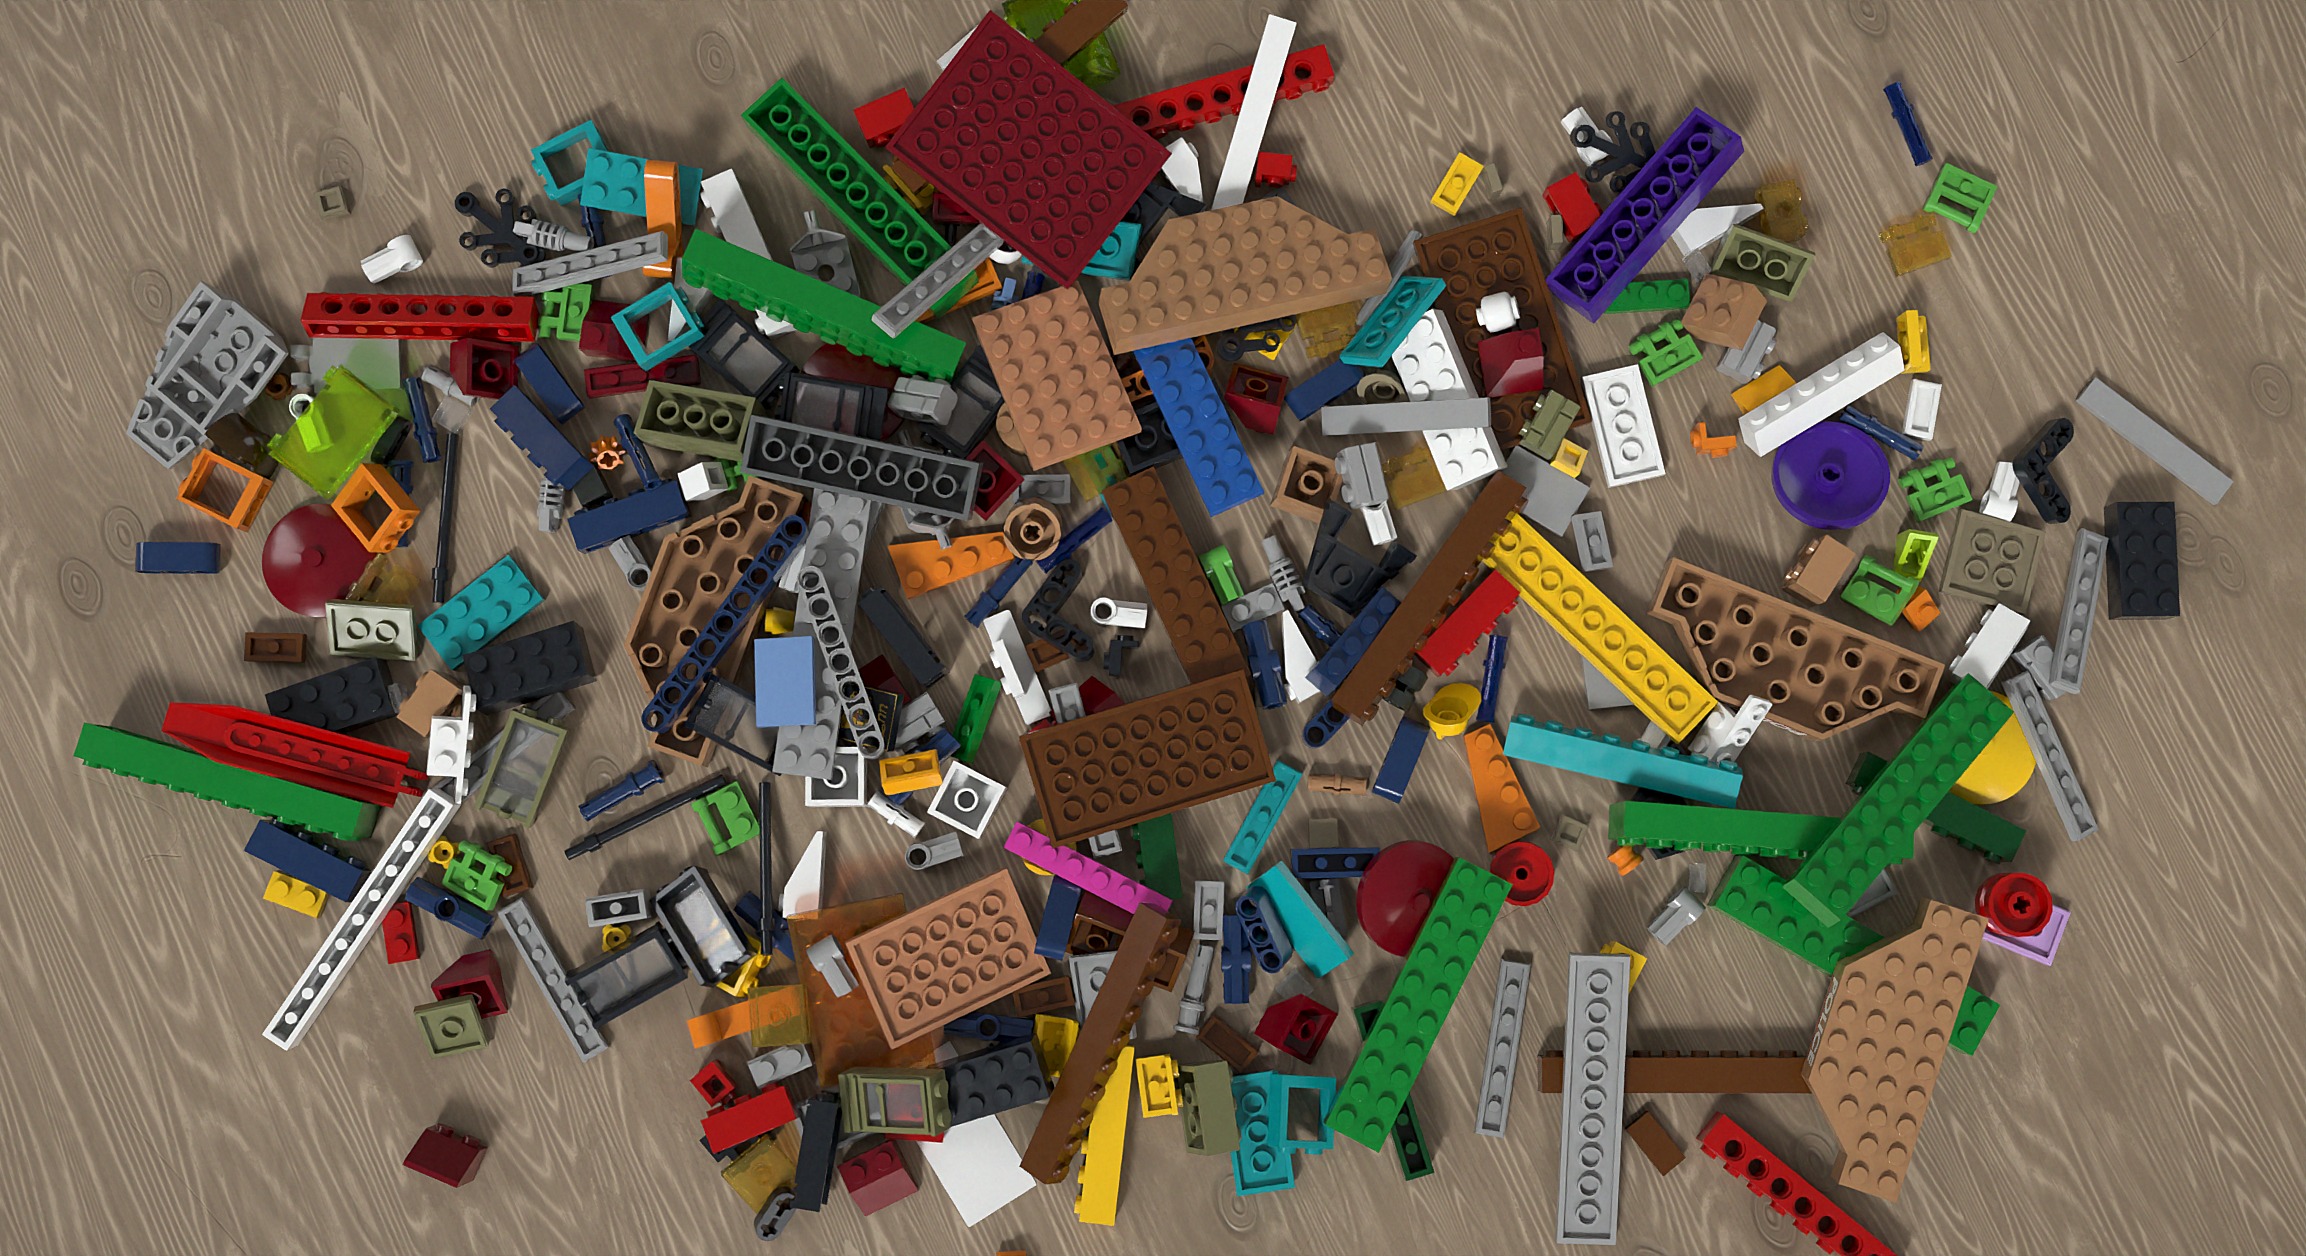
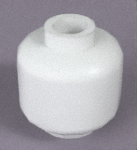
M1507 292L1483 297L1481 308L1476 309L1480 326L1486 325L1489 332L1512 328L1516 324V319L1520 318L1517 300L1515 296L1510 297Z

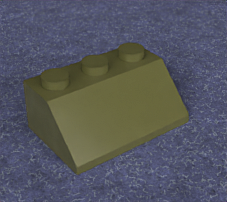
M1733 224L1723 235L1714 254L1711 274L1754 284L1761 292L1792 302L1815 257V252Z
M1211 1060L1177 1064L1179 1077L1176 1078L1177 1089H1181L1183 1107H1180L1187 1153L1211 1156L1240 1150L1239 1142L1242 1135L1239 1125L1236 1124L1235 1112L1237 1111V1102L1235 1096L1232 1095L1230 1083L1233 1081V1074L1227 1061Z

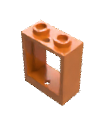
M203 448L201 453H198L193 459L192 470L188 477L181 482L176 499L236 529L248 533L274 482ZM217 463L250 478L231 516L197 500Z
M361 463L331 504L369 552L390 553L398 545L400 538L413 525L414 519L420 513L419 508L381 464ZM375 490L392 509V512L378 531L373 528L360 512Z

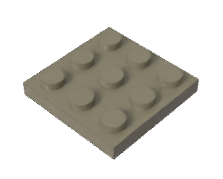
M1965 509L1959 510L1939 593L1994 608L2000 603L2019 615L2026 614L2046 532Z

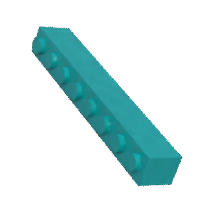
M1527 714L1511 716L1503 755L1735 809L1743 773L1742 768H1739L1738 764L1727 760H1720V763L1708 761L1709 758L1707 756L1696 753L1686 756L1679 754V750L1671 747H1662L1660 750L1652 748L1649 743L1640 740H1633V743L1621 741L1620 736L1605 733L1604 736L1592 734V730L1584 727H1575V730L1563 727L1564 724L1558 721L1547 720L1546 723L1535 721V717Z

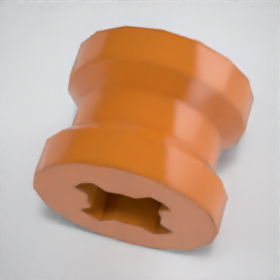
M1619 846L1607 856L1609 862L1615 863L1618 867L1617 872L1621 876L1633 870L1644 860L1643 856L1636 853L1633 847Z

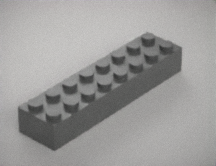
M751 415L740 472L968 521L973 517L983 462L763 415Z

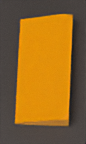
M1778 365L1756 380L1733 392L1731 396L1743 415L1797 383Z
M937 749L879 760L881 782L886 795L943 784Z

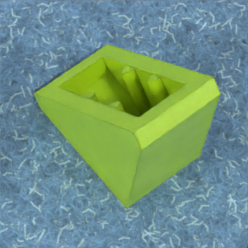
M1911 529L1897 534L1892 570L1907 578L1912 576L1921 582L1939 538L1938 534Z

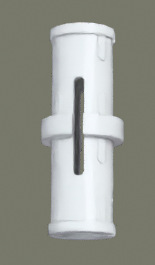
M878 790L867 804L868 807L887 818V823L897 825L912 835L913 838L918 835L925 822L904 810V805L898 806Z

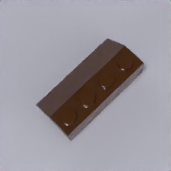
M1086 890L1070 930L1065 952L1078 955L1118 950L1134 914ZM1179 925L1178 935L1168 948L1166 961L1158 970L1153 981L1154 986L1172 993L1195 931Z

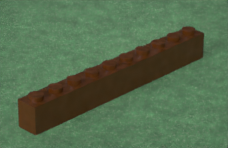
M1074 0L1064 9L1065 15L1058 21L1052 19L1043 27L1042 31L1044 33L1035 40L1032 37L1029 41L1064 67L1122 17L1128 10V4L1124 0H1081L1079 3ZM896 156L893 158L892 171L915 196L930 184Z
M1499 470L1495 473L1332 697L1331 701L1335 709L1363 726L1366 720L1371 721L1379 710L1377 705L1383 697L1388 698L1396 686L1394 682L1400 673L1404 675L1413 663L1411 658L1417 650L1421 652L1429 641L1430 637L1428 635L1434 627L1436 629L1440 627L1446 617L1445 611L1450 604L1454 606L1459 601L1463 593L1461 589L1467 581L1471 583L1479 572L1478 566L1481 561L1490 558L1496 548L1494 543L1500 536L1504 537L1512 526L1511 520L1515 514H1521L1529 502L1527 499V487Z
M1139 903L1019 1167L1045 1185L1061 1183L1068 1175L1069 1164L1074 1154L1081 1147V1138L1093 1120V1112L1097 1103L1105 1094V1086L1109 1077L1117 1068L1118 1057L1122 1049L1129 1042V1033L1134 1023L1141 1016V1007L1146 996L1151 993L1157 972L1166 961L1168 948L1178 935L1181 919L1156 904Z
M1545 1050V1055H1537L1539 1092L1562 1093L1563 1050ZM1633 1050V1055H1625L1623 1093L1812 1094L1801 1075L1806 1056H1797V1051L1779 1050V1056H1768V1051L1750 1050V1056H1738L1737 1050H1720V1056H1709L1708 1050H1691V1056H1682L1679 1050H1662V1055H1651L1650 1050Z

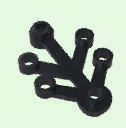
M1614 111L1606 116V124L1609 128L1614 129L1619 145L1596 136L1595 130L1590 125L1574 127L1570 134V140L1575 147H1592L1616 157L1604 164L1589 166L1585 171V177L1589 182H1600L1604 176L1629 164L1639 167V169L1626 176L1617 175L1611 178L1609 182L1610 189L1613 192L1621 193L1656 152L1649 136V125L1645 122H1635L1630 128V134L1633 138L1639 139L1644 156L1635 153L1625 126V116L1620 111ZM1614 115H1617L1619 118L1617 125H1614L1612 122ZM1639 125L1643 128V133L1640 136L1637 134V127ZM1580 131L1584 134V139L1581 142L1577 139V134ZM1594 168L1598 171L1596 179L1591 175ZM1618 179H1621L1622 181V187L1620 189L1616 187V181Z
M503 188L498 190L495 195L496 201L501 207L502 224L480 207L479 200L472 193L462 192L456 197L455 208L463 216H474L494 232L482 235L464 232L459 238L460 245L464 249L472 251L477 247L509 244L515 249L514 251L497 253L493 249L484 250L481 254V261L487 267L494 268L499 264L520 262L524 267L545 260L546 253L544 247L528 244V237H524L523 241L513 232V204L515 197L510 190ZM504 194H509V200L501 202V197ZM468 198L470 200L469 205L462 207V201ZM522 206L517 211V217L521 222L531 224L532 219H536V213L530 206ZM530 211L531 216L528 219H523V213ZM473 237V243L468 246L465 245V240ZM534 250V256L527 258V251ZM490 254H494V261L488 263L486 261L487 257Z
M1293 314L1240 326L1235 333L1233 328L1223 330V336L1217 342V353L1223 360L1233 362L1239 360L1244 352L1260 350L1274 352L1278 349L1280 343L1279 336L1274 332L1266 333L1263 339H1245L1253 332L1273 330L1289 332L1295 327L1296 316ZM1289 319L1292 324L1286 325L1282 320ZM1272 339L1276 344L1269 345L1266 340ZM1226 344H1234L1236 348L1229 349Z

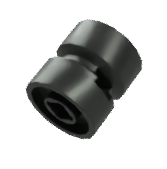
M1411 665L1409 670L1404 675L1400 673L1394 682L1406 687L1405 692L1394 688L1388 698L1383 697L1382 699L1405 712H1409L1416 700L1415 691H1421L1428 676Z

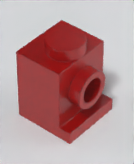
M1259 152L1255 187L1260 188L1261 182L1267 183V186L1281 188L1283 185H1289V182H1295L1297 165H1292L1293 155Z
M718 1059L711 1061L689 1080L711 1107L716 1106L718 1103L725 1106L736 1096L733 1090L738 1085L721 1066ZM715 1079H719L723 1083L721 1090L714 1088L713 1083Z

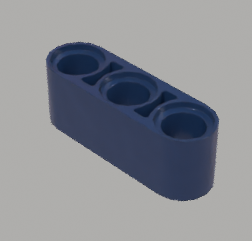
M538 343L514 359L524 376L562 425L585 409L582 401Z
M1339 359L1293 389L1284 397V400L1298 421L1301 422L1319 411L1321 407H1325L1356 387L1360 379L1365 377L1366 374L1360 365L1344 364Z
M209 542L136 543L135 572L148 574L220 573L221 544Z
M1331 700L1302 731V741L1309 748L1316 749L1323 746L1349 719V717L1343 714L1340 722L1329 720L1327 712L1330 707H1333ZM1316 727L1322 731L1323 738L1321 742L1312 743L1308 739L1307 733L1310 728Z
M1402 717L1373 786L1372 793L1395 803H1400L1428 736L1429 726L1408 717Z
M1055 874L1050 887L1034 954L1062 961L1081 887Z
M1252 886L1237 900L1236 912L1260 967L1267 973H1277L1292 957V947L1268 892L1263 887ZM1249 900H1252L1256 904V907L1253 906ZM1261 926L1264 927L1268 933L1264 932L1261 929ZM1272 953H1275L1279 959L1275 958Z

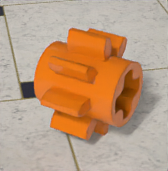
M600 435L596 443L590 442L592 452L589 453L590 462L597 461L598 470L603 468L613 471L618 463H624L621 454H624L625 450L621 444L617 445L616 436L610 438Z

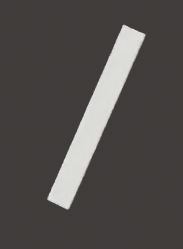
M1270 14L1268 16L1211 210L1243 204L1296 22Z

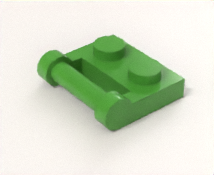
M1945 163L1922 210L1928 213L1933 211L1965 226L1967 231L1975 233L1986 214L1998 186ZM1940 195L1975 210L1973 216L1939 202Z
M1866 555L1840 598L1843 602L1893 626L1916 591L1919 580L1912 576L1907 578L1876 563L1875 558ZM1871 572L1901 587L1902 590L1898 595L1866 578Z
M739 781L691 804L694 812H698L715 846L712 849L716 856L760 835L759 821ZM716 803L732 836L727 841L724 840L708 806Z

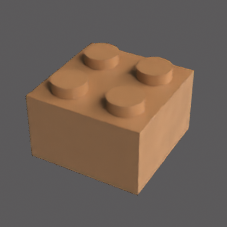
M1706 273L1681 324L1695 339L1742 350L1767 300L1754 284Z
M1293 446L1286 455L1270 506L1320 524L1327 499L1329 498L1336 502L1343 480L1342 474L1339 475L1336 471L1335 460Z
M1827 534L1818 539L1814 538L1810 543L1806 542L1797 555L1800 560L1795 567L1791 566L1784 574L1782 580L1785 583L1781 590L1809 608L1824 603L1856 553Z
M433 669L420 676L416 683L417 689L412 696H407L399 706L400 712L397 715L398 719L427 738H430L432 716H460L464 686L451 675Z

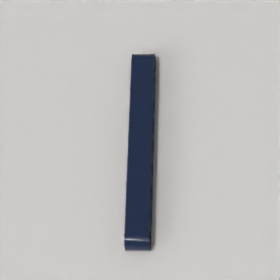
M790 515L780 523L645 708L641 721L647 730L655 733H664L673 726L807 541L810 529L809 525L801 517ZM800 523L802 525L801 534L791 537L789 535L790 526ZM776 547H784V557L781 560L774 561L772 559V551ZM760 570H766L768 573L767 580L763 584H756L754 580L756 573ZM745 593L749 594L751 598L749 605L745 608H739L737 604L739 596ZM726 617H731L733 620L732 628L727 632H723L720 628L721 621ZM708 641H714L716 644L715 652L712 655L706 656L703 652L704 644ZM692 664H696L699 669L698 675L694 679H688L686 676L687 668ZM674 688H679L681 691L680 700L676 703H671L669 700L670 691ZM656 712H661L664 717V721L659 727H654L651 722V718Z

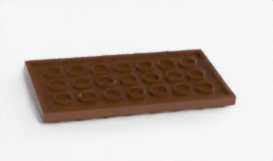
M1522 208L1413 241L1412 244L1423 277L1442 278L1446 284V287L1432 305L1434 309L1443 310L1479 398H1486L1477 342L1509 332L1539 328L1543 351V390L1490 398L1491 428L1500 450L1504 451L1521 445L1519 442L1523 436L1518 433L1526 419L1532 421L1537 412L1532 409L1541 394L1546 396L1550 390L1555 391L1581 407L1568 430L1590 424L1592 420ZM1500 292H1507L1510 297L1515 296L1520 318L1516 319L1514 327L1497 332H1489L1486 325L1480 326L1476 309L1481 308L1483 297Z
M1244 669L1019 736L1052 849L1276 781Z

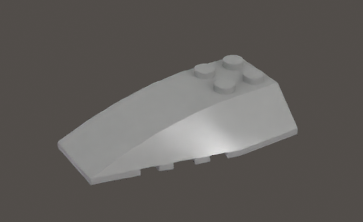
M200 281L168 326L165 333L167 339L163 349H159L155 358L158 362L153 374L148 376L145 384L147 387L143 399H139L126 434L167 469H172L206 441L208 437L204 434L216 421L227 414L239 413L253 402L289 354L282 336L240 301L203 281Z

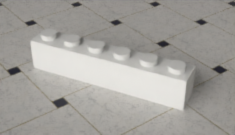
M732 168L701 181L704 191L700 192L706 208L712 207L715 216L711 218L716 232H722L727 242L773 261L739 180ZM756 309L759 318L755 319L756 325L761 335L766 333L771 341L796 330L793 324L786 321L776 322L766 316V313Z
M1882 332L1740 417L1738 420L1744 443L1761 457L1903 372L1905 369L1900 345Z

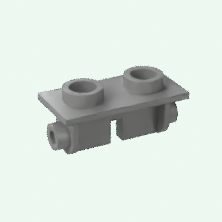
M1338 878L1310 882L1312 900L1341 936H1346Z

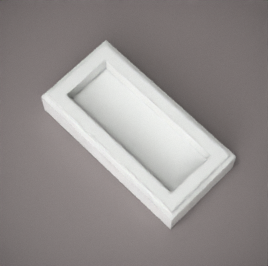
M1917 379L1911 380L1902 428L1903 435L1926 441L1932 440L1942 384Z

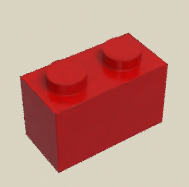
M904 87L853 111L869 148L874 146L880 148L889 143L890 139L893 138L912 113L914 107Z
M1577 172L1548 186L1542 195L1552 214L1562 216L1563 233L1569 244L1583 237L1603 214L1600 205L1597 202L1594 203L1589 195L1590 188L1586 180L1580 178Z

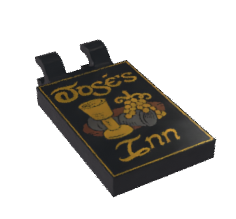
M856 683L846 684L844 695L848 698H854L859 693V686ZM863 684L885 743L884 751H894L904 694ZM842 707L838 739L856 743ZM864 710L857 711L853 716V722L860 726L867 724L870 718L869 713ZM871 737L866 739L863 745L879 749L880 742L876 738Z

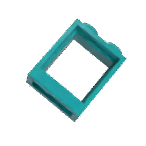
M592 120L531 149L535 158L531 161L532 166L538 176L543 175L547 184L543 185L545 192L551 201L555 199L561 206L578 199L577 195L582 193L584 177L559 188L545 159L586 138L589 139L593 149L609 151L601 133Z
M671 282L611 317L637 363L645 371H648L705 336L700 329L704 326L701 318L696 311L691 313L686 305L690 302L682 287L677 289ZM673 299L691 330L649 354L633 328L632 323Z
M1271 1074L1268 1146L1278 1147V1153L1296 1154V1148H1305V1154L1322 1155L1323 1149H1334V1129L1326 1126L1323 1120L1336 1096L1335 1077ZM1289 1087L1319 1089L1317 1141L1287 1139Z

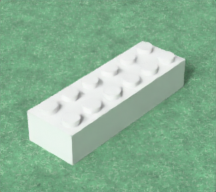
M1431 309L1425 312L1392 354L1393 361L1410 402L1479 398L1443 310ZM1491 427L1423 431L1447 491L1458 490L1490 476L1498 470L1501 471L1508 468Z

